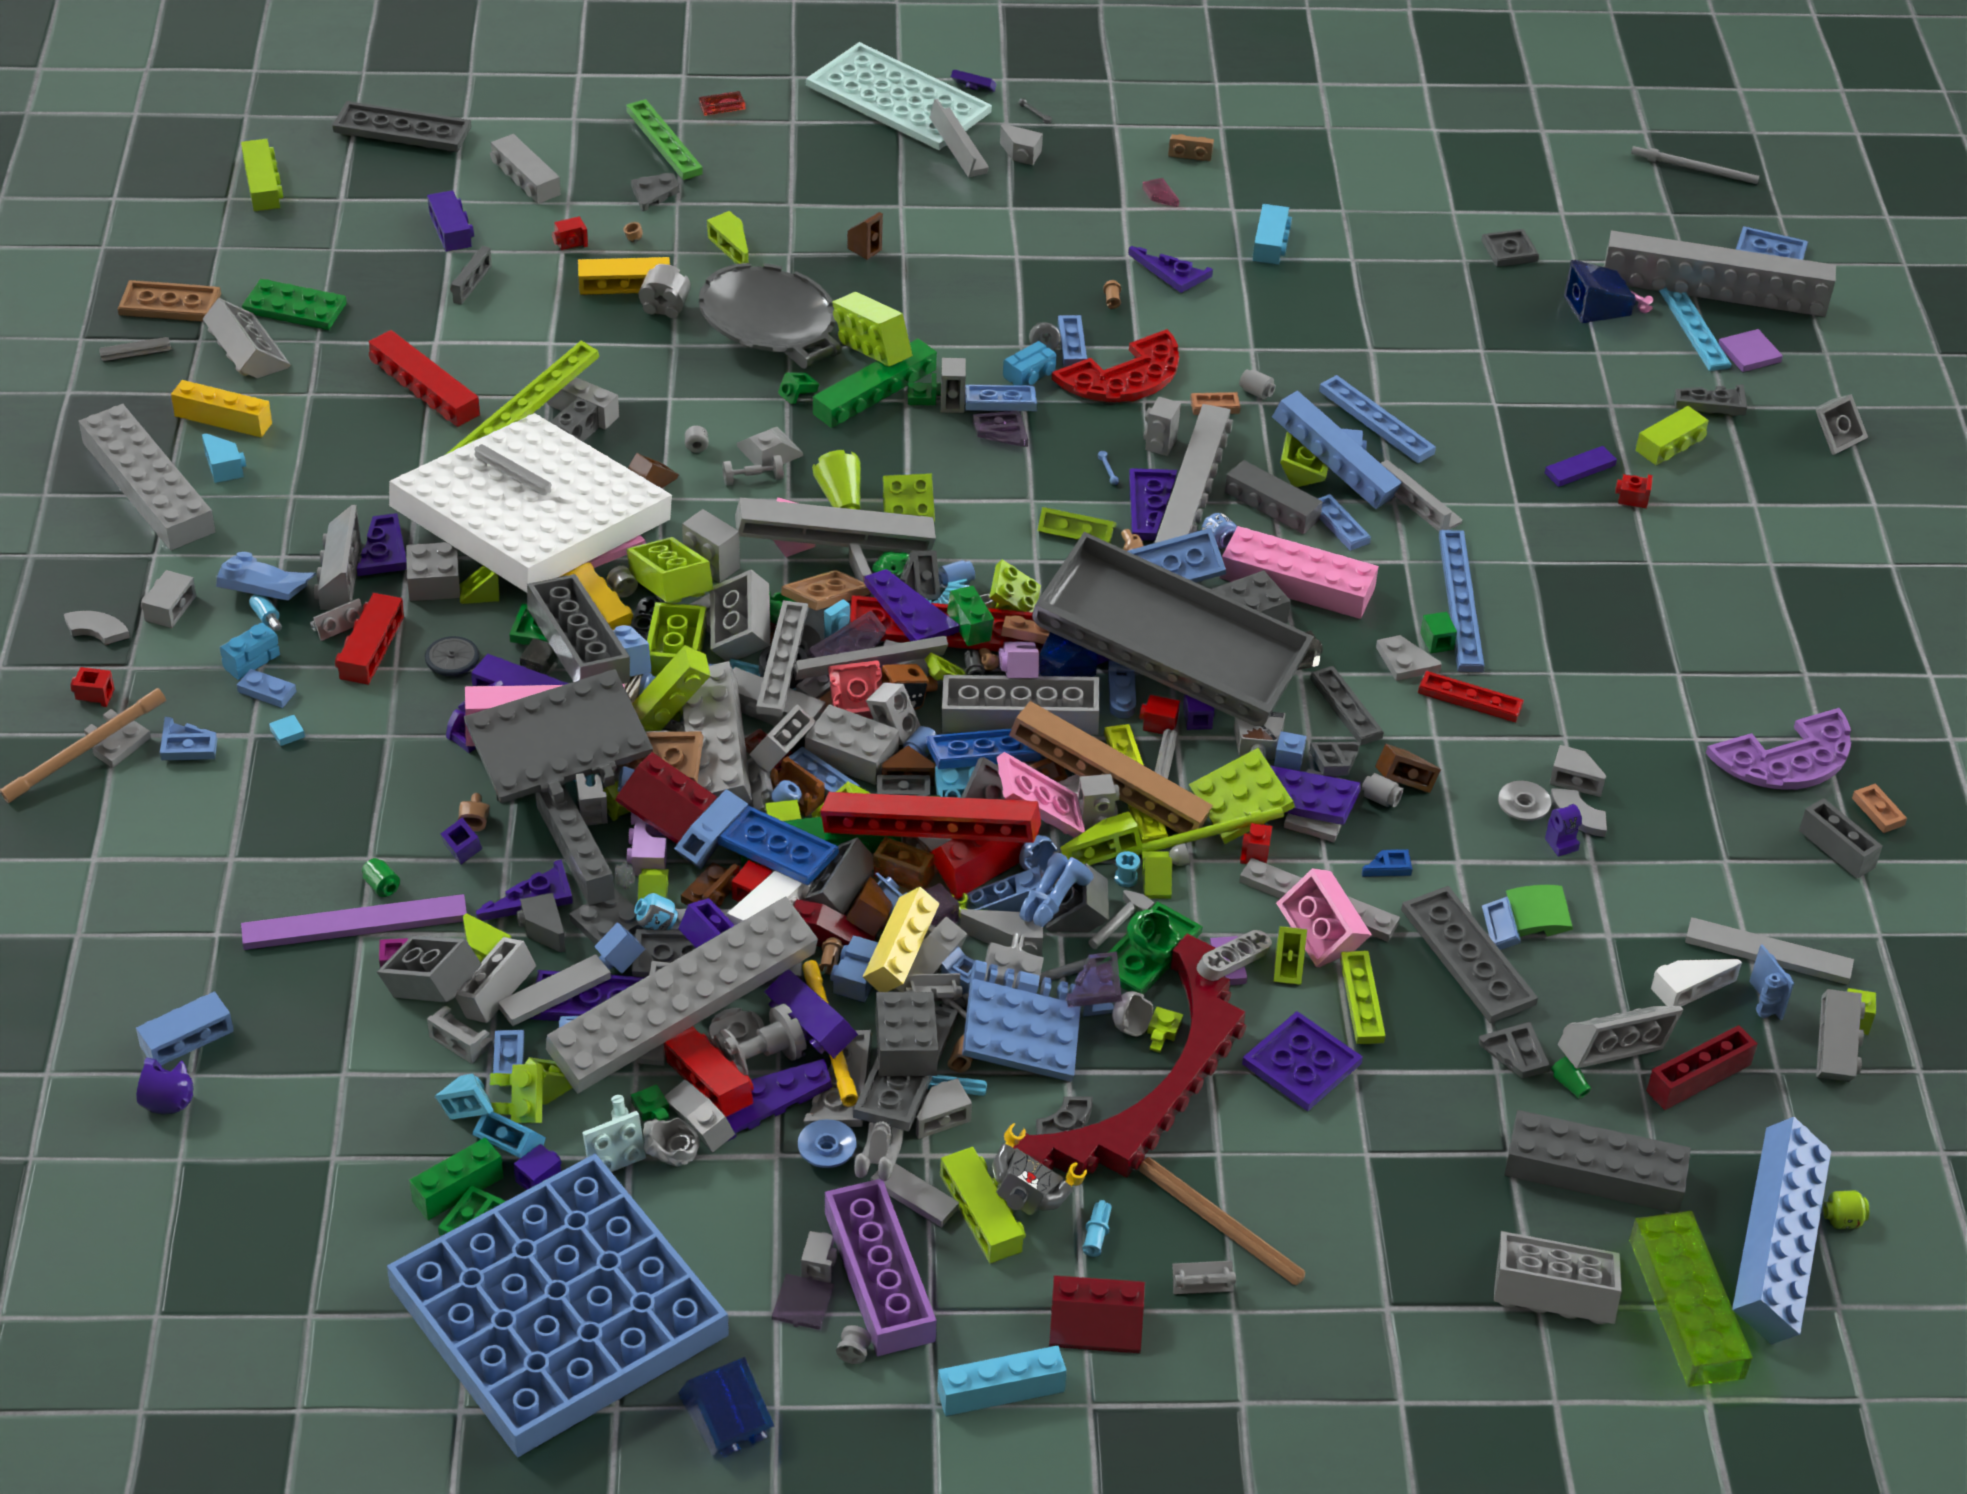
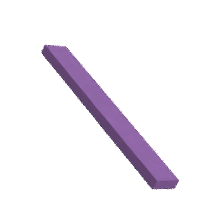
M462 894L241 923L243 948L248 950L463 922V916L467 913L465 897Z

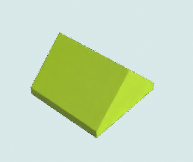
M1287 431L1280 464L1291 485L1300 487L1324 481L1327 476L1328 466Z

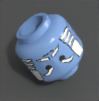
M1215 513L1204 520L1201 530L1211 528L1218 548L1223 549L1227 548L1237 526L1226 515Z

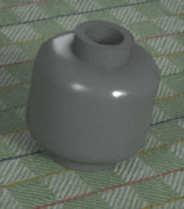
M1037 323L1030 331L1029 340L1031 345L1040 341L1046 345V348L1055 350L1060 343V332L1051 323Z

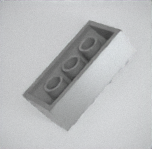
M218 298L203 318L208 326L207 330L217 338V344L227 352V358L235 363V369L240 374L260 378L290 367L289 361L253 313Z
M351 505L331 521L327 534H323V548L325 550L320 551V564L322 567L317 569L319 584H315L314 596L315 599H319L320 610H332L351 602L353 599L361 547L357 505Z
M1652 1006L1643 1009L1638 1008L1625 1013H1615L1611 1016L1593 1018L1588 1021L1573 1022L1563 1030L1558 1046L1576 1069L1662 1050L1679 1020L1683 1008L1681 1006Z

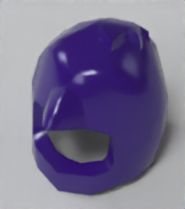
M146 1057L137 1086L136 1096L138 1105L150 1112L163 1115L182 1111L189 1105L194 1095L193 1081L187 1073L186 1065L181 1060L172 1071H168L162 1068L156 1059Z

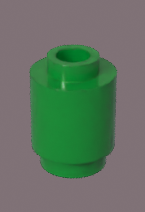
M373 858L363 865V879L378 896L387 897L397 891L400 885V878L385 861Z

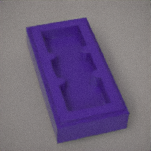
M955 69L951 73V78L955 82L966 84L965 87L978 90V87L991 91L996 89L997 84L991 78Z

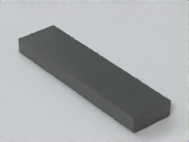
M1334 666L1311 672L1310 680L1360 745L1383 738L1384 731Z

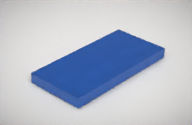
M1012 729L931 735L926 737V745L938 769L976 766L978 759L985 757L994 764H998L997 757L1003 752L1021 762L1040 761L1042 755L1010 737Z
M748 806L718 836L719 845L807 886L839 854L838 846L751 806Z

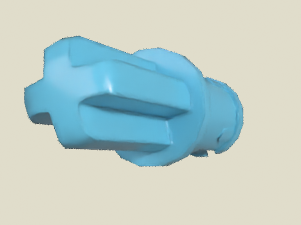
M1104 1200L1094 1204L1091 1220L1086 1223L1087 1235L1082 1249L1086 1255L1091 1257H1097L1101 1254L1104 1237L1109 1233L1108 1221L1112 1207Z

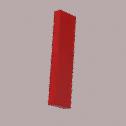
M1429 671L1425 672L1418 689V694L1515 723L1524 702L1520 698Z

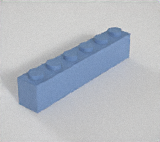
M1299 391L1280 401L1272 418L1369 504L1377 509L1394 497L1402 482Z

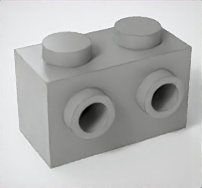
M1158 397L1153 407L1148 408L1145 415V421L1148 422V426L1143 435V439L1146 440L1145 450L1165 456L1169 455L1178 437L1180 402Z
M1111 774L1079 777L1078 802L1085 831L1103 819L1118 815L1115 801L1119 800V787L1117 784H1113Z

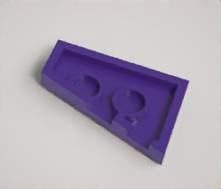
M398 513L372 517L367 533V542L365 547H363L362 558L357 566V576L407 569Z

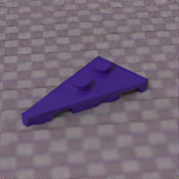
M1130 246L1128 249L1129 256L1180 293L1213 276V269L1209 267L1205 270L1193 268V263L1189 261H1182L1164 254L1155 257L1147 254V249Z
M562 859L553 862L554 867L547 872L541 874L538 871L530 879L522 881L505 891L506 896L494 903L490 900L482 905L480 909L476 910L477 919L485 921L516 915L517 911H521L520 899L553 893L556 906L573 904L572 893Z

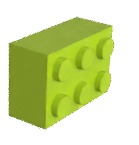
M655 602L647 638L651 662V672L649 673L656 677L684 645L702 652L707 630L706 606Z

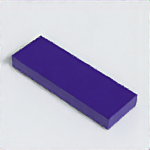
M1600 446L1547 466L1545 474L1560 487L1616 466L1617 459L1604 446Z

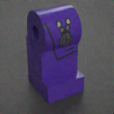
M1575 804L1552 810L1551 817L1549 818L1545 840L1558 857L1579 851L1580 842L1577 840L1579 826L1582 824V816Z

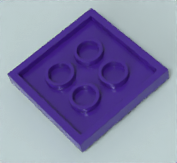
M1296 1011L1243 1057L1242 1065L1303 1109L1309 1111L1362 1064L1363 1057Z

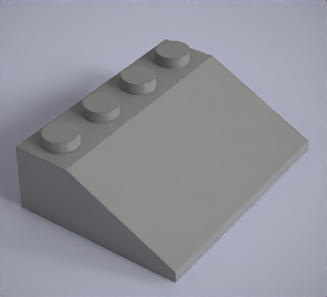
M1501 1231L1494 1286L1495 1302H1499L1506 1307H1527L1537 1313H1545L1547 1311L1559 1313L1561 1316L1570 1319L1576 1317L1590 1319V1321L1596 1324H1615L1621 1296L1619 1253Z

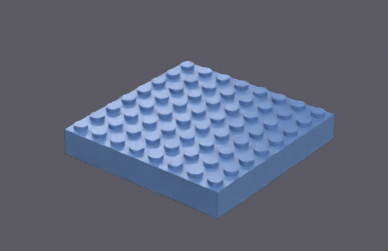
M596 1153L387 1265L390 1288L517 1458L729 1336L728 1314Z

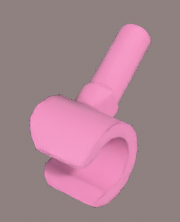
M1632 291L1629 292L1628 296L1638 301V308L1642 313H1648L1653 309L1650 306L1653 302L1652 296L1643 298Z

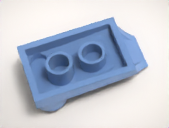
M238 552L236 556L231 557L221 565L217 575L216 587L289 600L307 586V581L314 577L316 573L286 572L274 566L257 562V559L249 552Z

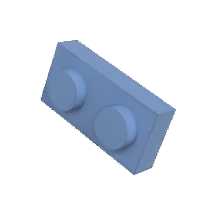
M250 669L237 684L238 693L283 708L296 693V685Z
M524 1030L495 1031L493 1073H512V1065L523 1064Z

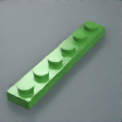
M646 99L626 105L627 113L682 180L691 179L703 174V167Z

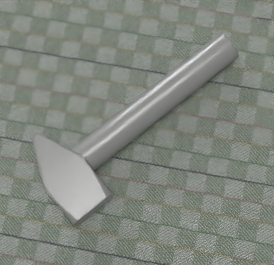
M1124 890L1123 900L1126 905L1089 940V945L1093 949H1097L1134 912L1137 913L1150 909L1155 903L1141 893Z

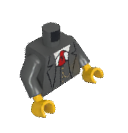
M1012 1124L1004 1133L1006 1143L1001 1145L992 1164V1171L996 1182H998L996 1193L1007 1201L1011 1209H1020L1028 1215H1033L1038 1210L1048 1211L1059 1208L1073 1191L1072 1186L1080 1185L1083 1182L1087 1170L1080 1176L1075 1175L1073 1171L1078 1163H1073L1066 1175L1067 1180L1062 1181L1063 1177L1018 1148H1013L1014 1145H1017L1024 1138L1026 1130L1023 1129L1017 1137L1012 1133V1128L1015 1125Z

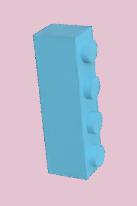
M1053 1346L939 1369L937 1391L944 1414L949 1416L1065 1392L1067 1370L1059 1346Z

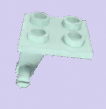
M615 1095L611 1099L613 1104L611 1112L612 1121L582 1132L587 1158L596 1153L611 1172L646 1158L643 1149L644 1142L639 1113L635 1111L629 1114L622 1095Z

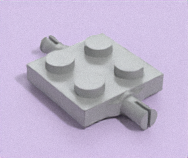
M1014 933L1011 947L993 942L989 944L985 959L987 970L984 981L987 979L988 969L991 964L998 966L995 984L1003 985L1004 973L1008 968L1014 969L1012 988H1015L1019 971L1039 975L1040 979L1044 958L1022 950L1025 935L1021 934L1019 936L1020 933Z

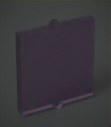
M786 1274L772 1313V1320L790 1323L794 1327L800 1325L820 1330L834 1284L814 1280L811 1276L804 1278Z

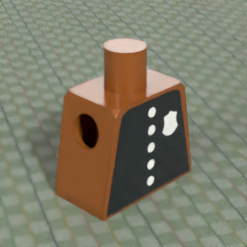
M917 664L882 666V684H904L914 710L920 709L923 706L927 692L936 691L938 688L937 680L932 676L927 677Z

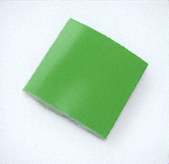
M1532 885L1506 890L1519 937L1540 931H1545L1548 937L1573 930L1562 886Z

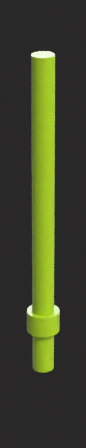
M1278 807L1263 812L1256 810L1249 812L1248 816L1142 844L1143 849L1133 853L1139 856L1142 855V851L1162 850L1251 826V823L1264 825V822L1284 817L1283 809Z

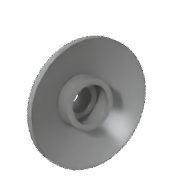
M1529 781L1510 782L1502 787L1498 796L1501 809L1509 816L1518 820L1534 821L1541 819L1547 815L1551 807V798L1548 792L1538 784Z

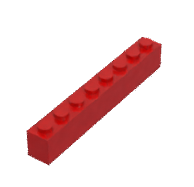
M829 792L820 810L824 833L1034 843L1041 825L1038 801Z

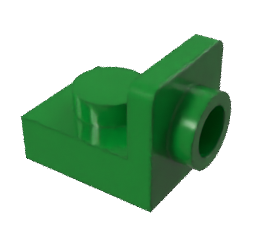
M785 373L778 394L790 404H795L799 394L817 392L820 384L806 373Z
M932 373L931 383H908V405H936V396H941V382H936V373Z

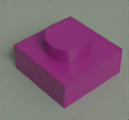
M408 938L380 940V968L400 949Z

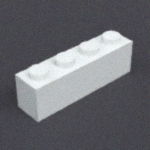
M774 871L727 913V918L734 925H737L785 896L794 906L796 899L805 901V897L814 885L813 881L807 886Z

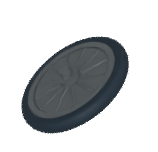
M448 636L438 639L425 652L427 666L433 672L445 676L464 674L474 668L479 660L478 647L471 640L459 636Z

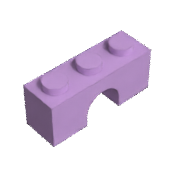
M1004 642V647L999 648L1001 671H1005L1007 678H1038L1039 652L1036 649L1035 643Z
M631 812V825H635V827L629 829V844H633L632 848H627V864H632V875L639 876L642 868L666 869V838H655L666 836Z

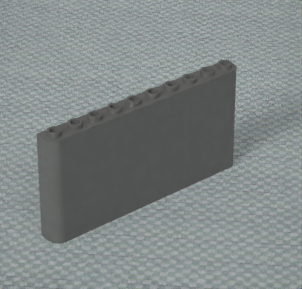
M1086 532L1082 534L1035 604L1032 614L1034 622L1039 627L1253 726H1263L1267 722L1311 646L1314 637Z

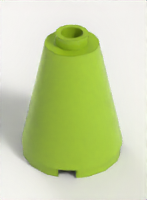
M844 450L831 451L819 457V463L816 466L814 464L812 467L813 475L831 506L860 510L861 464L859 457L854 452L845 454Z

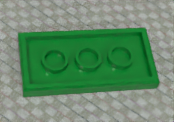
M1158 901L1150 908L1161 911L1169 916V921L1174 925L1176 932H1179L1181 940L1187 933L1196 938L1202 933L1203 926ZM1127 932L1095 966V970L1108 969L1112 983L1126 991H1134L1144 995L1171 966L1173 952H1171L1170 957L1163 964H1160L1150 956L1137 951L1130 944Z

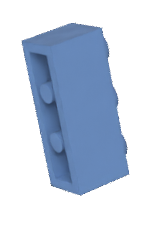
M215 991L136 1027L140 1047L148 1058L156 1059L160 1065L234 1032L230 1012Z

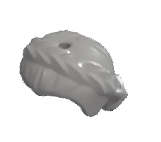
M679 1118L671 1121H658L654 1119L644 1123L643 1135L645 1142L643 1149L646 1154L657 1157L660 1161L676 1167L687 1165L694 1160L700 1147V1138L696 1131L685 1121Z

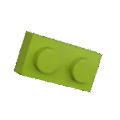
M932 652L924 659L929 667V674L937 681L943 680L944 675H965L962 668Z

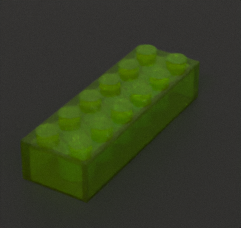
M1685 1211L1635 1218L1629 1240L1687 1387L1746 1379L1753 1357L1693 1212Z

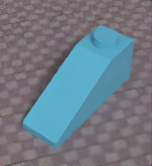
M474 1074L459 1076L435 1095L450 1120L490 1114L493 1111L490 1099L484 1091V1084Z

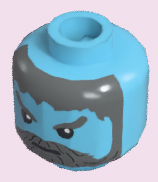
M655 893L648 894L644 899L640 898L634 909L635 914H637V923L648 930H670L674 926L678 915L675 905L671 900Z

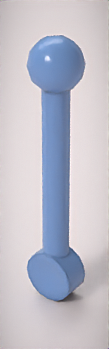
M1098 452V459L1103 461L1110 476V483L1117 485L1119 478L1114 475L1109 465L1107 452Z

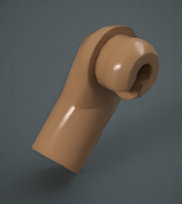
M981 648L978 651L985 671H993L999 666V657L992 654L989 649Z

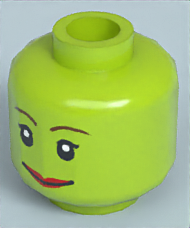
M1856 1190L1834 1191L1829 1195L1828 1201L1823 1203L1824 1218L1829 1219L1835 1229L1860 1228L1864 1221L1869 1219L1868 1200L1862 1197Z

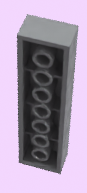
M124 404L79 420L83 444L170 551L215 533L213 514L210 507Z

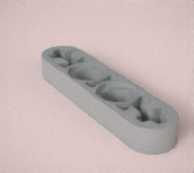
M1252 930L1205 953L1197 965V971L1207 980H1218L1264 957L1272 945V940L1266 933L1260 930Z

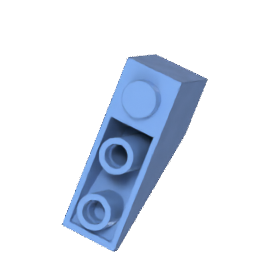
M726 789L690 826L674 849L680 856L701 870L719 846L718 836L746 809L748 803Z
M1040 866L968 892L967 909L1020 912L1025 898H1028L1029 891H1035L1044 872ZM1053 886L1051 887L1047 895L1051 893V891L1053 890Z

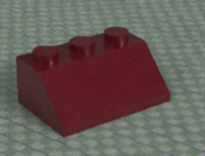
M651 752L637 766L616 796L615 801L678 844L690 826L717 799V796Z
M1054 1275L1049 1347L1059 1346V1348L1140 1354L1145 1282Z

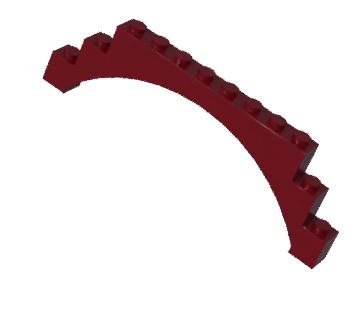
M1187 933L1173 950L1171 969L1177 971L1185 988L1190 1008L1191 1029L1180 1058L1168 1076L1151 1093L1123 1112L1096 1124L1052 1134L1029 1135L1026 1133L1024 1138L1017 1145H1014L1013 1148H1018L1050 1170L1056 1167L1068 1173L1070 1166L1073 1163H1078L1073 1171L1078 1176L1082 1175L1085 1170H1087L1086 1175L1089 1172L1093 1173L1099 1163L1126 1178L1134 1169L1138 1170L1148 1150L1153 1151L1163 1131L1167 1132L1170 1130L1177 1113L1184 1112L1192 1094H1198L1206 1076L1213 1075L1221 1057H1227L1232 1048V1043L1235 1039H1241L1247 1027L1244 1024L1246 1011L1228 1003L1231 997V992L1229 991L1230 979L1224 976L1218 980L1211 981L1202 977L1197 971V965L1203 955L1214 950L1216 947Z

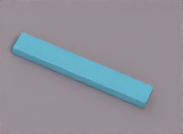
M1666 286L1664 289L1659 290L1708 370L1715 371L1731 368L1732 364L1687 293L1668 291Z

